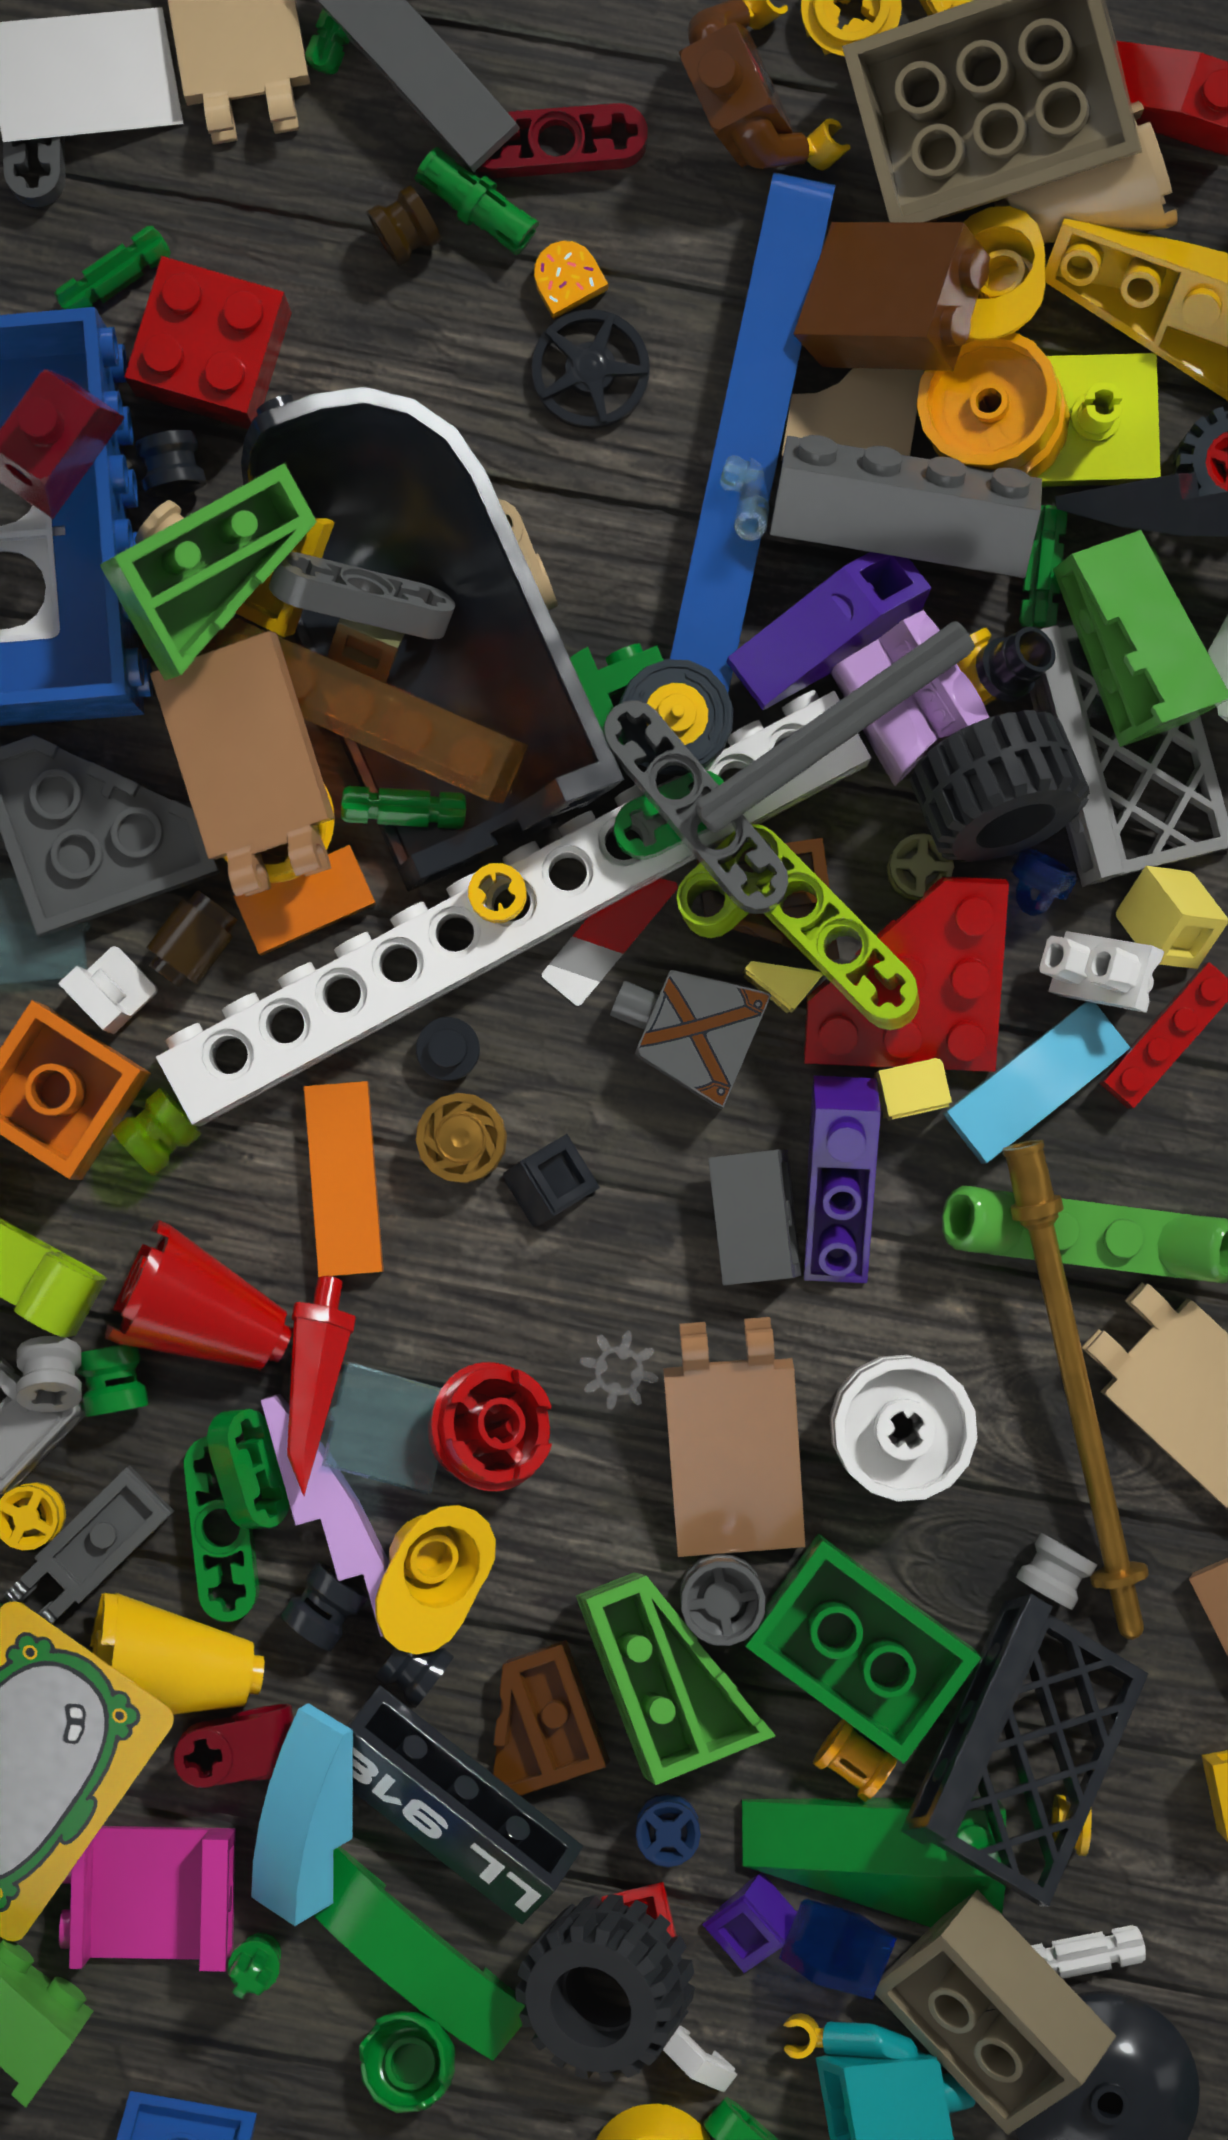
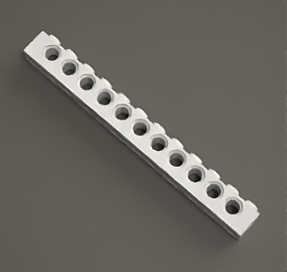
M815 690L809 691L783 706L782 710L786 717L768 727L763 728L760 720H757L730 734L727 740L730 747L723 750L704 769L718 776L731 768L744 769L775 747L778 742L788 738L838 703L840 700L836 692L832 691L819 698ZM857 733L743 814L750 824L759 825L867 767L871 756L859 734ZM674 775L673 778L667 780L666 782H664V783H662V784H660V785H658V786H656V787L658 788V787H660V786H663V785H665V784H667V783H669V782H671V781H673V780H675V779H677V778H679V777H681V776ZM634 785L614 798L618 805L616 809L597 819L592 811L585 812L559 827L558 830L562 838L540 849L536 841H533L502 858L504 864L513 867L522 876L526 885V892L530 898V908L523 918L506 923H491L483 920L474 911L468 898V886L472 876L475 874L472 873L450 885L446 889L450 898L429 910L424 902H419L393 916L390 921L394 928L372 940L368 932H364L340 944L334 949L338 959L315 970L312 962H309L286 973L278 979L282 989L264 999L259 1000L254 992L232 1002L221 1010L226 1019L203 1031L201 1025L196 1023L173 1034L165 1040L169 1050L156 1056L191 1124L202 1126L696 859L695 855L685 843L657 857L646 860L635 858L619 860L609 854L605 843L608 836L614 831L617 814L628 802L644 795ZM641 812L631 816V829L639 834L644 845L649 846L655 843L654 830L666 824L663 817L660 815L652 820H646ZM730 823L718 832L708 831L698 837L707 848L715 849L735 831V828ZM564 858H573L580 861L587 871L583 884L577 889L570 891L561 890L553 885L550 880V871L557 861ZM497 876L496 884L492 878H488L482 884L480 889L487 896L486 903L484 904L486 908L494 911V903L497 896L503 890L509 888L511 880L503 876ZM462 918L473 925V940L464 950L457 952L448 951L439 943L438 935L440 928L450 919ZM397 948L409 949L417 957V969L414 975L403 982L390 981L383 972L385 957L389 952ZM342 978H350L357 981L361 990V997L357 1006L345 1013L333 1011L327 1002V993L330 986ZM294 1008L299 1010L304 1019L302 1034L291 1043H279L274 1038L271 1030L273 1018L283 1009ZM232 1038L240 1039L247 1048V1061L238 1072L225 1074L216 1064V1051L224 1041Z

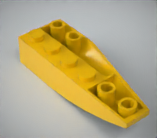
M1064 218L1045 268L1046 283L1228 401V253L1128 229L1101 226Z

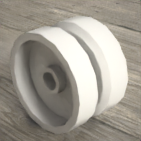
M910 1355L881 1356L856 1368L837 1390L829 1415L831 1443L843 1467L871 1493L895 1501L923 1500L951 1487L969 1466L977 1442L975 1409L963 1385L942 1367ZM902 1413L906 1418H911L912 1430L907 1436L897 1438L892 1435L895 1427L890 1419L894 1415Z

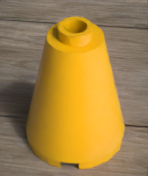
M119 1593L101 1594L90 1647H93L92 1653L168 1706L173 1715L243 1707L246 1705L249 1694L259 1695L264 1675V1656L254 1655V1643L252 1641Z

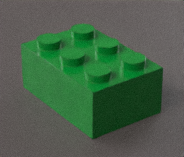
M817 1534L766 1604L765 1614L758 1629L744 1640L746 1648L903 1764L911 1756L981 1659L972 1646L820 1534Z

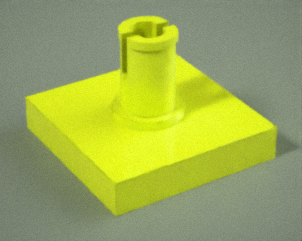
M1155 353L1046 356L1050 360L1056 377L1063 388L1070 418L1066 443L1053 465L1037 477L1042 478V487L1119 485L1161 477L1157 355Z

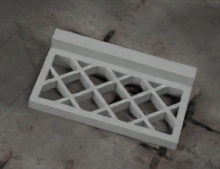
M1056 625L1040 629L1051 639L1055 648L1056 658L1053 666L1036 680L1033 689L1029 692L1033 708L1036 712L1045 711L1052 713L1053 717H1058L1061 721L1090 789V794L1087 796L1089 800L1086 806L1066 825L1082 887L1142 871L1145 866L1158 867L1228 849V815L1201 717L1199 716L1183 725L1185 734L1178 730L1179 726L1159 733L1163 736L1149 761H1145L1123 746L1120 747L1115 733H1113L1111 738H1108L1090 727L1086 711L1095 695L1100 696L1094 678L1073 664L1068 642L1079 639L1074 625L1062 628ZM1079 684L1087 688L1083 697ZM1171 741L1191 753L1195 769L1186 785L1157 768ZM1096 745L1104 749L1100 758L1098 756ZM1112 756L1117 757L1141 772L1127 800L1106 786L1103 772ZM1150 779L1179 796L1165 823L1136 806ZM1198 783L1200 785L1202 795L1194 791ZM1188 802L1208 814L1214 838L1194 842L1173 829ZM1112 806L1120 810L1116 819ZM1130 816L1158 833L1147 855L1127 860L1120 832ZM1167 840L1179 846L1161 851Z

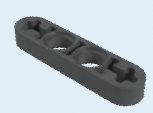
M636 700L625 701L615 706L607 716L604 725V736L616 762L734 904L743 911L752 914L767 913L775 909L783 900L788 885L787 870L779 857L743 814L731 822L735 828V838L728 847L713 850L703 845L697 833L698 826L702 821L696 813L695 806L699 799L719 785L659 713L650 705ZM626 718L633 725L643 720L649 725L645 730V740L655 753L658 752L663 743L667 744L671 749L657 756L645 772H642L637 766L646 762V754L634 741L627 742L624 746L618 742L622 735L620 722ZM677 765L684 767L690 772L694 786L688 796L672 800L664 797L656 787V778L662 769ZM747 842L754 849V851L745 855L744 860L758 874L768 869L774 875L769 884L772 895L766 898L758 891L750 896L743 892L742 889L746 885L747 877L736 862L728 873L720 866V864L735 858Z

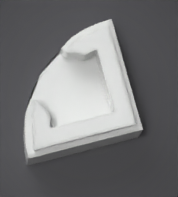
M679 2026L663 2049L665 2053L691 2079L725 2092L738 2075L735 2072V2068L716 2051L712 2055L705 2053L689 2036L691 2032Z

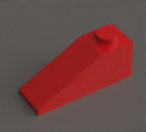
M1116 40L1130 102L1132 104L1139 101L1144 107L1141 118L1136 119L1137 125L1150 122L1156 133L1227 157L1228 61L1201 52Z

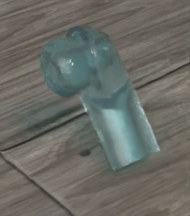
M736 455L730 456L725 461L719 483L724 490L739 492L734 524L736 533L744 540H757L766 531L769 515L764 468L752 457H750L749 461H746Z

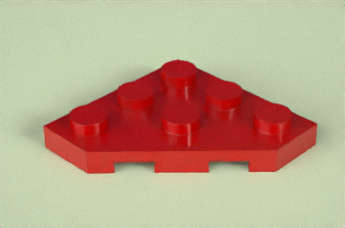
M942 876L923 893L924 897L896 921L892 920L876 935L911 971L916 979L919 1007L915 1017L904 1027L894 1030L878 1028L869 1022L827 979L807 995L804 1063L898 1067L937 1058L943 1062L944 1070L996 1072L1009 893L1007 879ZM862 948L855 953L856 956L849 963L857 959ZM872 967L866 978L876 988L879 999L877 1006L880 1007L886 1002L893 1004L895 1007L902 1004L900 995L902 986L898 985L892 990L887 989L876 978L874 967ZM860 981L854 983L853 985L857 986Z

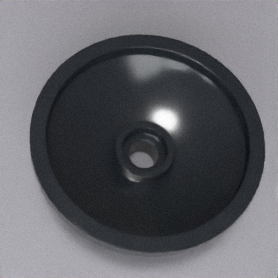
M1109 1991L1077 1994L1116 2035V2038L1082 2086L1015 2129L1019 2140H1188L1198 2113L1200 2087L1194 2058L1177 2028L1160 2011L1135 1997ZM1114 2092L1120 2096L1118 2106L1108 2112L1100 2110L1097 2106L1099 2098L1104 2093Z

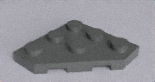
M35 735L0 747V832L36 934L42 938L220 874L216 859H208L192 808L159 795L128 778L93 762L86 761Z

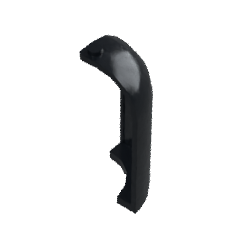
M367 387L316 393L295 401L292 395L287 394L273 398L259 406L256 410L258 416L252 420L244 438L241 457L243 485L285 463L314 518H328L335 522L322 556L323 559L427 584L443 591L455 602V609L444 637L440 639H426L409 634L404 635L397 658L386 682L378 680V678L375 679L376 677L372 678L373 676L369 674L366 675V673L360 670L358 671L353 667H349L341 662L338 663L337 660L334 661V659L332 660V658L327 657L340 620L339 617L303 609L296 631L293 634L361 787H370L371 793H379V788L430 791V796L439 797L440 791L457 792L465 795L466 819L462 828H437V823L429 822L428 827L378 824L407 891L417 889L483 860L481 853L497 846L496 839L508 833H511L516 843L558 822L556 815L576 807L578 809L587 806L623 781L624 778L490 479L458 430L414 399Z

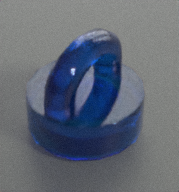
M1032 849L1021 851L1011 869V872L1019 878L1016 886V902L1020 909L1030 916L1044 914L1051 906L1055 897L1067 900L1078 880L1077 874L1069 867L1050 856ZM1033 887L1040 891L1036 900L1032 899L1031 891Z

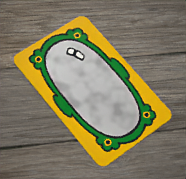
M15 1601L8 1602L0 1608V1937L7 1941H18L26 1935L170 1731L174 1722L173 1714L168 1706L27 1606Z

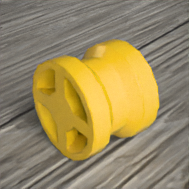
M39 1482L25 1483L5 1493L0 1499V1539L12 1548L22 1551L36 1549L53 1540L63 1529L66 1519L65 1503L60 1494L49 1485ZM38 1507L41 1511L42 1518L45 1519L46 1522L40 1519V1513L37 1510Z

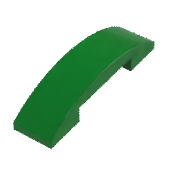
M341 1846L334 1849L333 1904L313 1916L351 1953L402 1997L459 2040L494 2061L523 2025L519 2013L526 2004L517 2002L515 1991L486 1967L481 1971L385 1891L386 1884Z

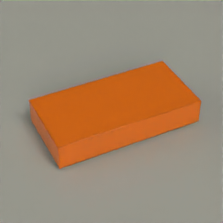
M350 845L328 854L331 869L307 877L303 874L289 881L271 883L272 889L248 897L245 894L233 896L259 955L267 954L377 905Z

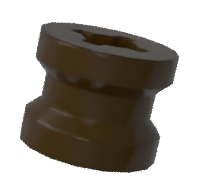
M411 185L399 191L397 200L387 207L376 205L366 211L377 236L397 267L409 261L411 252L422 245L432 247L442 241L430 213Z

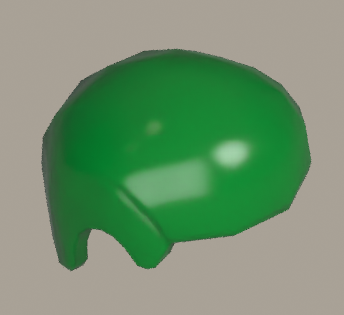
M397 2011L376 2019V2024L359 2045L361 2078L374 2102L395 2113L426 2110L436 2103L451 2085L455 2074V2046L446 2030L422 2012Z

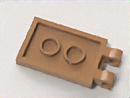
M268 631L197 656L181 676L166 681L159 670L151 672L150 675L208 859H219L227 856L228 876L235 896L245 894L248 897L272 889L260 852L287 843L290 863L296 876L305 874L307 877L331 869L330 860L317 825L334 820L335 817L277 633Z
M770 1317L744 1319L747 1360L709 1363L706 1323L679 1324L683 1367L663 1368L678 1557L805 1547L794 1365L792 1358L774 1360V1340Z

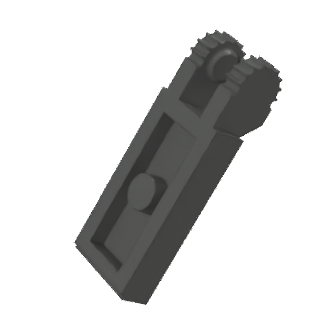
M131 1466L126 1467L34 1557L37 1562L4 1596L10 1602L24 1601L37 1588V1584L49 1573L65 1591L55 1601H50L37 1614L53 1625L75 1602L79 1604L88 1597L174 1510Z

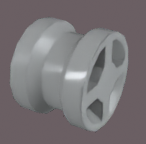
M41 1336L21 1343L17 1348V1367L23 1372V1377L16 1383L17 1402L26 1409L43 1413L64 1411L76 1406L81 1401V1381L75 1376V1372L81 1366V1347L75 1341L58 1336Z
M1040 1533L1035 1542L1037 1553L1031 1564L1021 1567L1016 1578L1057 1603L1073 1610L1079 1599L1076 1591L1082 1578L1092 1576L1097 1564L1051 1537Z

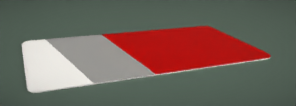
M659 878L589 916L542 972V977L575 1005H581L678 889V884Z

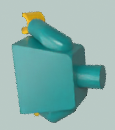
M802 2013L790 2016L783 2025L786 2027H803L810 2036V2043L807 2045H785L784 2051L791 2058H805L812 2053L815 2047L824 2048L826 2055L816 2057L830 2140H954L949 2114L974 2107L976 2103L949 2072L942 2074L940 2063L935 2056L918 2051L912 2039L870 2023L829 2021L824 2028H819L812 2017Z

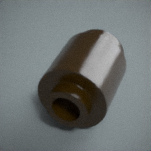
M197 890L188 902L183 899L180 901L146 946L148 950L156 955L149 966L178 988L181 987L186 979L198 985L233 939L229 932L238 920Z

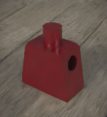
M45 369L38 375L0 429V483L54 519L120 426L124 416L69 378Z

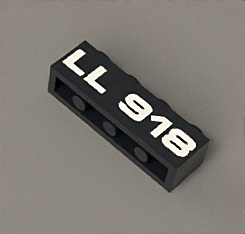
M379 1685L347 1724V1727L353 1730V1792L522 1925L556 1891L584 1846Z

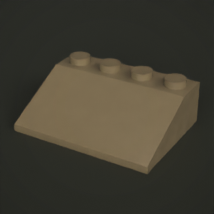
M973 0L842 46L890 222H934L1142 153L1118 46L1105 0Z

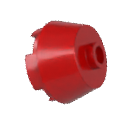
M481 1362L469 1365L451 1376L443 1385L436 1398L428 1422V1439L431 1450L438 1462L446 1470L473 1488L484 1491H503L514 1488L534 1474L551 1450L552 1443H549L550 1422L547 1411L552 1409L550 1400L540 1384L522 1370L494 1362Z

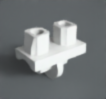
M1066 931L1064 938L1056 936L1048 938L1039 969L1041 973L1052 977L1048 991L1060 997L1146 1013L1150 1002L1149 992L1154 985L1152 974L1162 961L1164 950L1152 945Z

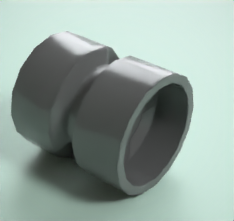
M732 1553L710 1554L698 1558L687 1568L680 1583L681 1611L687 1626L699 1639L712 1645L731 1646L746 1640L758 1629L765 1614V1594L756 1571L745 1559Z

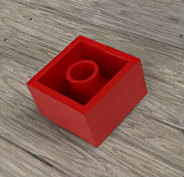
M161 256L124 376L135 396L249 429L252 420L258 416L257 408L265 401L292 312L285 293L277 289Z

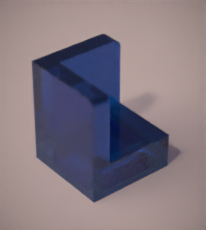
M804 1899L799 1906L779 1959L814 1984L873 1999L897 1938L860 1913Z

